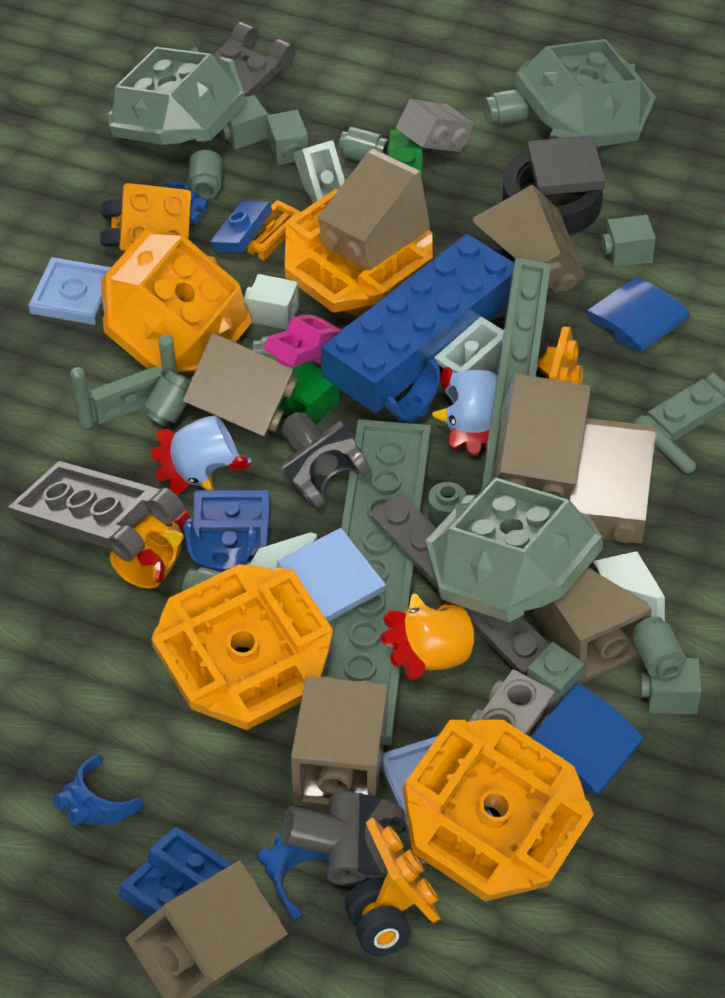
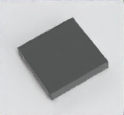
M593 135L527 141V152L535 185L543 195L605 189V177Z

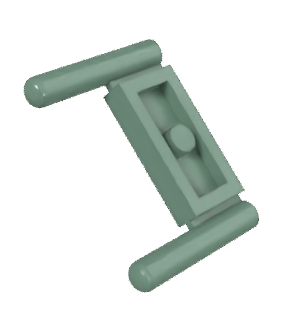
M162 335L159 338L161 369L154 366L144 371H139L128 377L90 390V395L84 370L80 367L73 368L70 372L80 427L87 429L93 426L94 421H98L101 424L145 407L144 404L161 375L166 376L169 369L177 372L173 338L170 335Z
M711 373L706 380L701 379L648 411L647 416L642 415L638 417L634 424L656 426L654 445L685 474L692 473L696 468V464L673 441L725 410V382L717 374Z

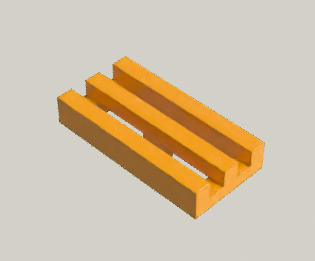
M279 200L275 201L271 205L273 212L254 238L263 229L266 228V230L256 240H251L247 246L248 253L254 255L257 252L258 258L265 260L286 240V222L301 213V211ZM281 212H284L276 221H274V219H275Z

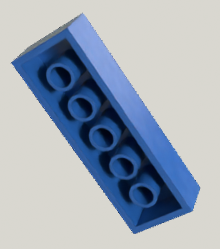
M469 234L464 235L322 345V377L373 413H376L384 407V400L387 396L395 398L415 382L424 368H426V361L434 359L437 354L476 320L483 317L490 321L507 307L514 263Z

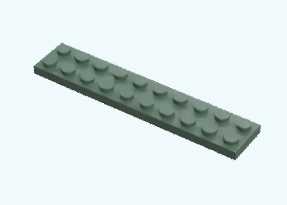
M358 419L355 442L363 452L372 471L365 476L350 471L341 528L386 586L383 593L328 622L333 629V638L322 677L388 684V714L384 745L392 746L402 666L395 667L391 663L390 654L393 652V649L383 645L381 642V634L388 630L383 616L390 610L405 612L409 609L414 564L375 525L371 514L399 492L421 512L431 425Z

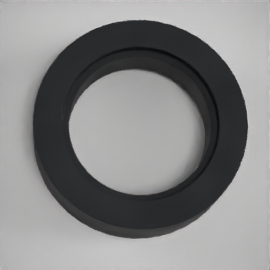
M527 151L517 155L507 165L503 175L502 201L519 193L526 183L534 180ZM603 190L583 191L584 194L579 200L570 204L555 206L559 209L569 235L583 231L597 219L601 211Z

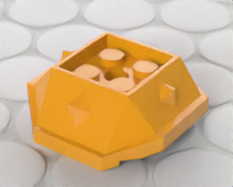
M334 189L286 222L285 277L289 280L297 281L299 288L331 312L344 311L360 317L433 260L432 232L430 230L426 231L374 268L368 270L357 263L349 261L340 254L328 250L320 240L321 232L317 217L339 190Z
M144 230L101 279L104 333L146 369L157 366L158 369L162 368L159 338L162 335H170L173 338L177 373L181 375H194L212 333L236 343L252 323L248 308L244 305V297L239 283L217 264L214 257L207 256L186 237Z
M238 564L168 598L158 627H156L151 640L153 649L190 709L249 730L301 703L306 676H323L333 638V629L293 569L276 568V570L260 566ZM238 647H248L251 650L248 652H238L235 649Z
M449 720L409 776L402 789L412 853L484 901L548 887L594 815L588 800L585 799L575 767L505 720H476L468 722L466 720ZM484 807L496 809L501 817L489 815Z

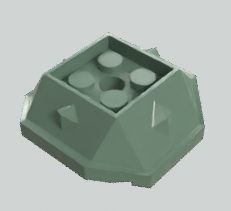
M606 39L546 46L532 60L525 61L516 72L513 82L543 123L552 129H562L585 134V136L593 135L596 147L638 141L656 98L635 72V64L628 63L625 59H622Z
M156 46L115 86L112 110L108 113L109 127L113 137L161 145L183 143L192 139H196L197 142L210 141L244 107L247 100L233 59L202 53L196 47L187 51Z
M495 477L477 495H467L460 504H456V508L426 539V546L442 600L506 622H511L523 616L526 610L543 607L562 598L602 551L603 541L589 514L580 512L570 500Z

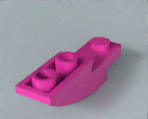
M300 315L292 317L286 331L268 336L263 350L274 355L275 360L284 366L294 367L308 361L321 366V346L342 330L318 316Z

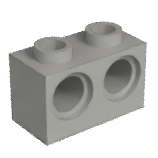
M409 99L396 129L422 148L460 152L462 147L468 142L470 132L475 123L448 104Z
M513 669L504 682L499 680L494 685L489 695V703L483 711L481 709L476 710L470 721L505 720L531 737L553 712L555 691ZM521 702V703H524L525 705H516V704H513V703Z

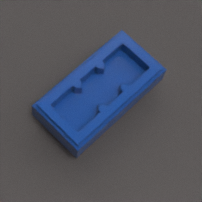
M241 201L210 241L213 250L216 252L242 253L273 212L270 203Z

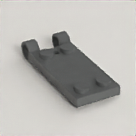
M240 22L233 29L231 38L213 55L233 59L245 97L256 95L282 69L287 68L295 57L296 49L293 44L277 39L271 45L267 57L256 53L251 49L258 39L257 28ZM199 141L198 143L203 145L207 141Z
M58 461L9 505L8 509L14 519L112 549L119 558L131 562L145 548L144 540L132 526L146 517L149 512L160 522L170 524L184 511V506L180 498L167 488L158 489Z

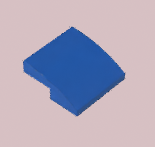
M634 277L587 310L590 323L614 331L616 343L640 352L690 317L689 311L675 298L659 287L638 277Z
M195 490L193 525L195 533L202 541L221 549H235L248 542L250 526H255L257 537L249 558H254L259 548L268 546L270 523L269 490Z
M579 683L571 689L531 736L532 739L575 767L582 788L597 798L642 744L644 739L639 731L619 712Z
M176 826L149 849L148 861L120 884L119 897L147 917H150L167 902L226 869L232 863Z

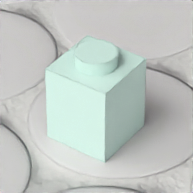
M258 274L253 287L247 288L244 297V305L248 308L252 323L287 330L291 318L295 317L299 308L298 282Z

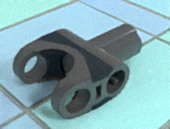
M295 412L284 420L281 429L282 434L295 452L279 464L303 498L314 508L319 509L326 504L323 493L324 486L327 480L334 474L349 470L365 476L372 471L363 452L340 420L324 432L318 428L312 418L305 412Z
M351 791L339 792L330 797L329 814L290 806L282 822L281 841L285 845L327 853L328 880L341 886L353 888L366 880H385L388 873L366 822L373 817L384 829L391 826L395 832H399L406 825V814L400 806L375 796Z

